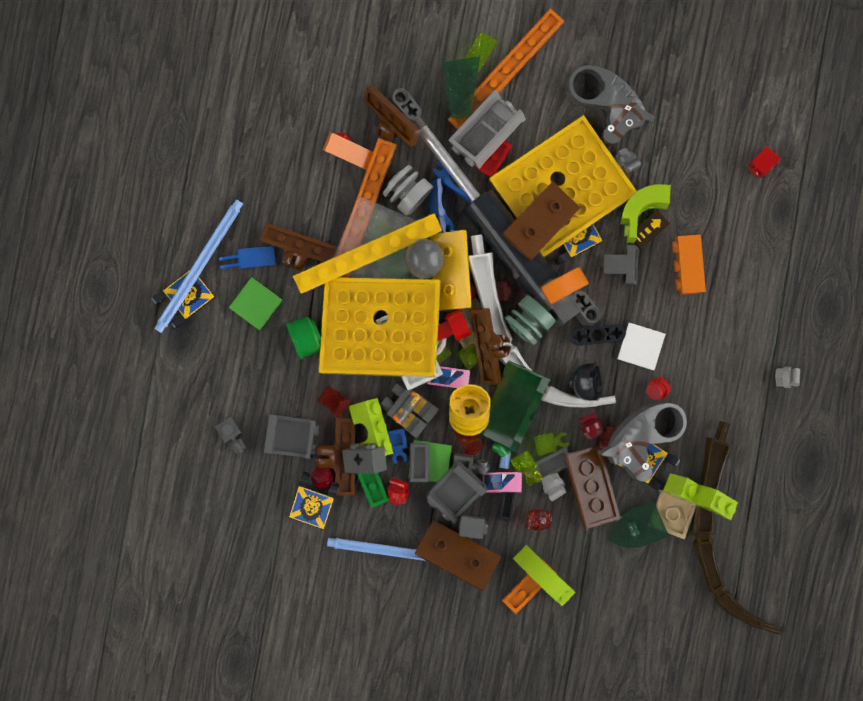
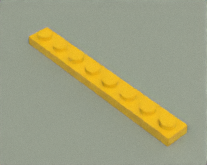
M435 213L294 275L293 278L302 294L401 250L416 240L425 239L442 231Z

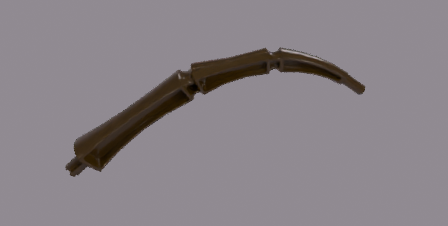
M719 421L714 439L706 437L700 484L702 486L716 490L719 489L724 466L732 448V444L725 443L730 428L729 423ZM697 506L692 532L696 537L692 543L701 564L708 590L715 595L714 601L736 619L755 628L781 635L782 627L766 623L764 620L754 616L745 610L729 591L724 589L725 583L717 566L715 544L711 538V535L714 533L715 513Z

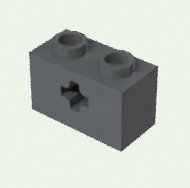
M361 443L350 444V448L342 450L345 473L375 474L387 470L384 447L376 446L375 443L365 444L364 446H361Z
M461 514L459 536L483 539V535H487L488 523L485 522L484 517Z

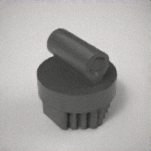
M627 148L619 150L614 157L622 171L630 173L641 166L640 160H636L637 155Z

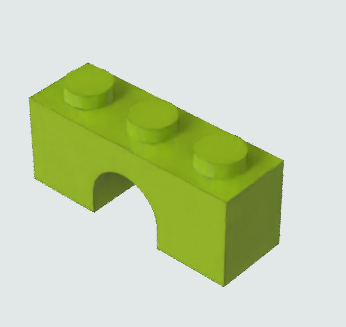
M378 398L349 406L354 425L361 423L368 430V438L365 442L361 443V446L375 443L376 446L384 447L385 456L393 454Z

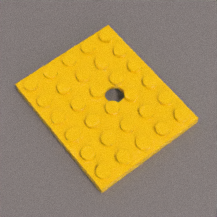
M584 115L489 178L491 184L517 219L551 184L550 177L554 172L562 173L565 176L564 184L559 187L581 208L539 251L543 257L627 202L637 192Z
M336 278L325 283L319 373L435 377L441 281L424 279ZM378 311H385L388 314V320L383 325H378L373 320L374 314Z

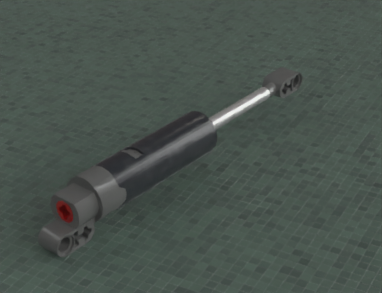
M403 88L396 89L392 94L390 102L420 129L419 135L459 187L472 200L464 209V214L477 231L482 234L484 240L513 275L524 292L552 315L558 327L574 316L584 326H591L600 319V311L584 291L571 293L549 305L540 288L559 278L558 274L540 252L529 261L502 235L515 221L514 217L493 190H488L482 195L479 194L421 119V109L412 96ZM395 97H401L404 102H398ZM587 312L592 314L593 320L587 318Z

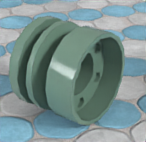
M526 295L518 303L523 312L519 313L513 309L511 313L516 319L514 320L507 315L505 321L517 336L534 346L537 341L532 334L541 338L542 335L538 328L541 327L548 331L556 320L536 300Z

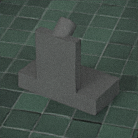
M627 245V255H604V261L600 264L601 268L604 269V274H626V284L637 285L639 247Z

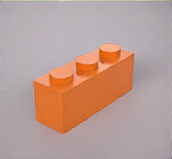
M701 235L676 237L675 241L672 242L673 253H676L677 259L674 260V270L678 272V279L675 282L676 290L679 291L680 295L706 292Z

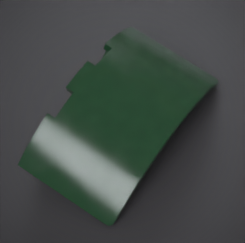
M508 361L501 376L502 382L497 385L490 401L489 423L486 429L478 435L517 453L527 433V429L535 416L538 405L545 394L550 379L512 361Z

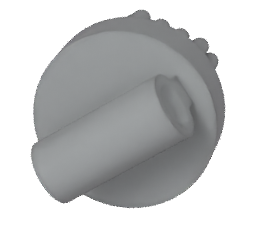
M791 367L776 369V386H784V388L799 386L800 369H791Z
M558 473L549 474L542 479L543 490L545 494H548L551 501L566 493L565 484Z

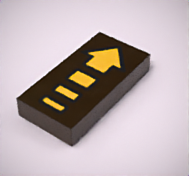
M658 210L637 227L635 244L640 250L670 224Z

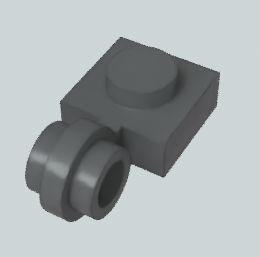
M232 416L215 426L225 443L232 439L233 443L230 445L236 454L244 452L246 445L241 438L238 440L236 438L242 432Z
M455 453L453 465L459 460L471 472L472 469H475L476 473L487 474V471L490 469L487 460L479 459L477 463H473L474 456Z

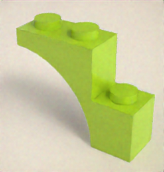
M671 473L663 490L675 498L700 506L728 520L732 519L738 502L716 489L699 485L689 478Z

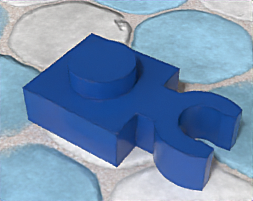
M404 428L387 431L392 449L394 450L392 457L394 464L397 463L396 457L398 455H402L404 462H406L407 455L402 450L408 447Z

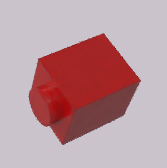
M766 146L747 166L754 176L762 178L781 158Z

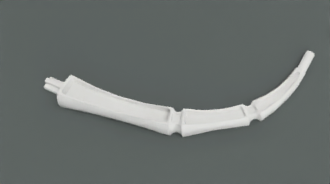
M482 234L471 236L473 255L468 256V263L482 308H490L494 333L505 335L510 339V343H503V345H511L510 354L507 357L498 359L505 366L508 361H512L532 371L522 358L517 347L511 344L512 337L498 299L494 278L493 254L484 252ZM552 386L547 387L542 401L554 405L578 408L616 403L615 396L602 397L598 401H584L575 395L562 392Z

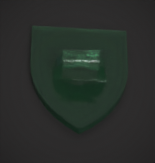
M654 500L622 515L621 519H618L613 526L608 541L622 547L638 548L668 537L669 534Z

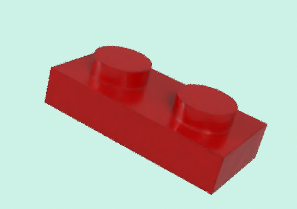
M504 141L484 162L481 169L476 168V170L488 177L495 175L512 145Z

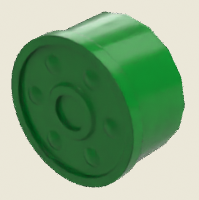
M305 316L286 323L300 360L320 352L321 337L314 320L310 321V318Z

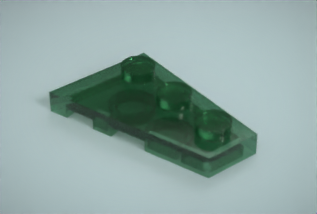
M480 56L442 62L452 120L471 116Z

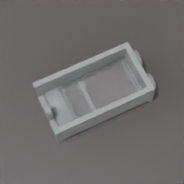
M494 90L449 139L452 145L451 150L458 156L460 154L464 156V160L471 167L475 165L480 170L484 162L526 118L520 109L516 111L508 100L506 102L502 100L498 92Z

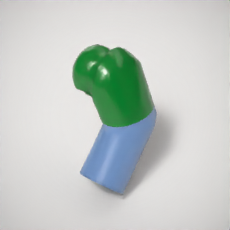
M494 443L492 450L501 457L499 468L508 469L511 457L510 450Z

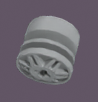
M410 165L399 171L389 181L387 188L383 192L386 198L393 194L390 199L391 203L399 198L401 199L398 209L405 216H409L434 188L425 178L416 183L415 180L419 173L416 171L410 175L413 167Z

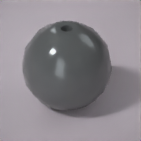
M419 239L407 248L404 262L407 270L413 276L420 279H429L441 271L444 265V254L436 242L429 239Z

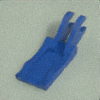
M440 161L437 162L440 168H443L442 171L433 168L437 178H441V182L448 190L471 203L472 200L469 196L452 183L449 172Z
M441 178L429 182L434 187L429 194L430 215L435 213L442 229L439 233L454 231V225L443 209L441 198L443 188L441 186Z
M274 246L236 250L237 255L219 258V261L238 260V263L221 265L220 269L235 267L245 269L277 265Z

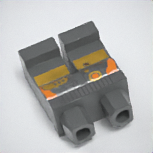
M397 382L391 391L398 395L399 398L394 403L386 396L380 405L387 411V415L417 438L427 424L412 412L414 411L429 423L439 409L412 389L408 391L404 385Z

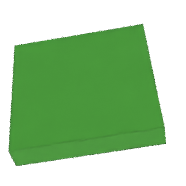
M251 277L229 308L258 330H261L283 300Z
M414 440V443H430L429 481L438 482L448 472L452 445Z

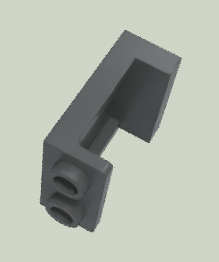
M269 414L264 453L311 459L312 455H315L317 444H313L314 436H318L319 425H316L317 421Z
M458 460L427 492V502L433 508L437 507L447 521L451 520L453 523H456L458 517L479 495L482 497L485 494L487 486Z

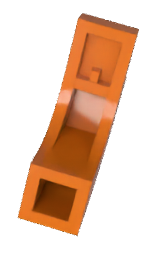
M578 267L540 289L549 305H552L571 293L580 290L588 285L589 282L581 268Z

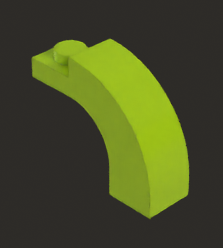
M657 184L647 186L631 196L626 203L620 223L626 224L624 236H627V243H635L638 217L642 212L648 209H668L671 185Z
M527 545L513 558L561 606L576 593Z

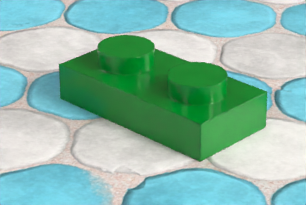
M357 473L371 508L389 501L378 473Z

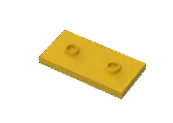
M466 230L437 233L430 236V240L436 242L444 254V265L441 271L433 277V280L441 281L439 311L471 308Z

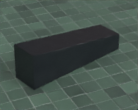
M515 492L502 493L498 520L511 521Z

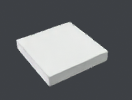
M628 323L626 335L622 341L617 359L654 371L665 334Z

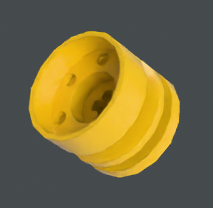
M466 384L460 386L453 391L450 397L449 422L452 428L460 434L473 436L481 433L489 423L490 397L482 387Z

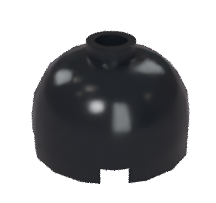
M596 362L578 366L573 373V377L569 379L570 388H573L577 397L584 401H598L601 396V392H598V387L602 386L601 372L599 366H596Z

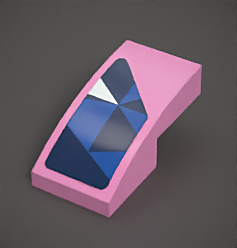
M440 366L443 375L427 382L430 385L458 388L469 384L470 371Z
M522 472L483 474V483L487 486L485 493H521Z

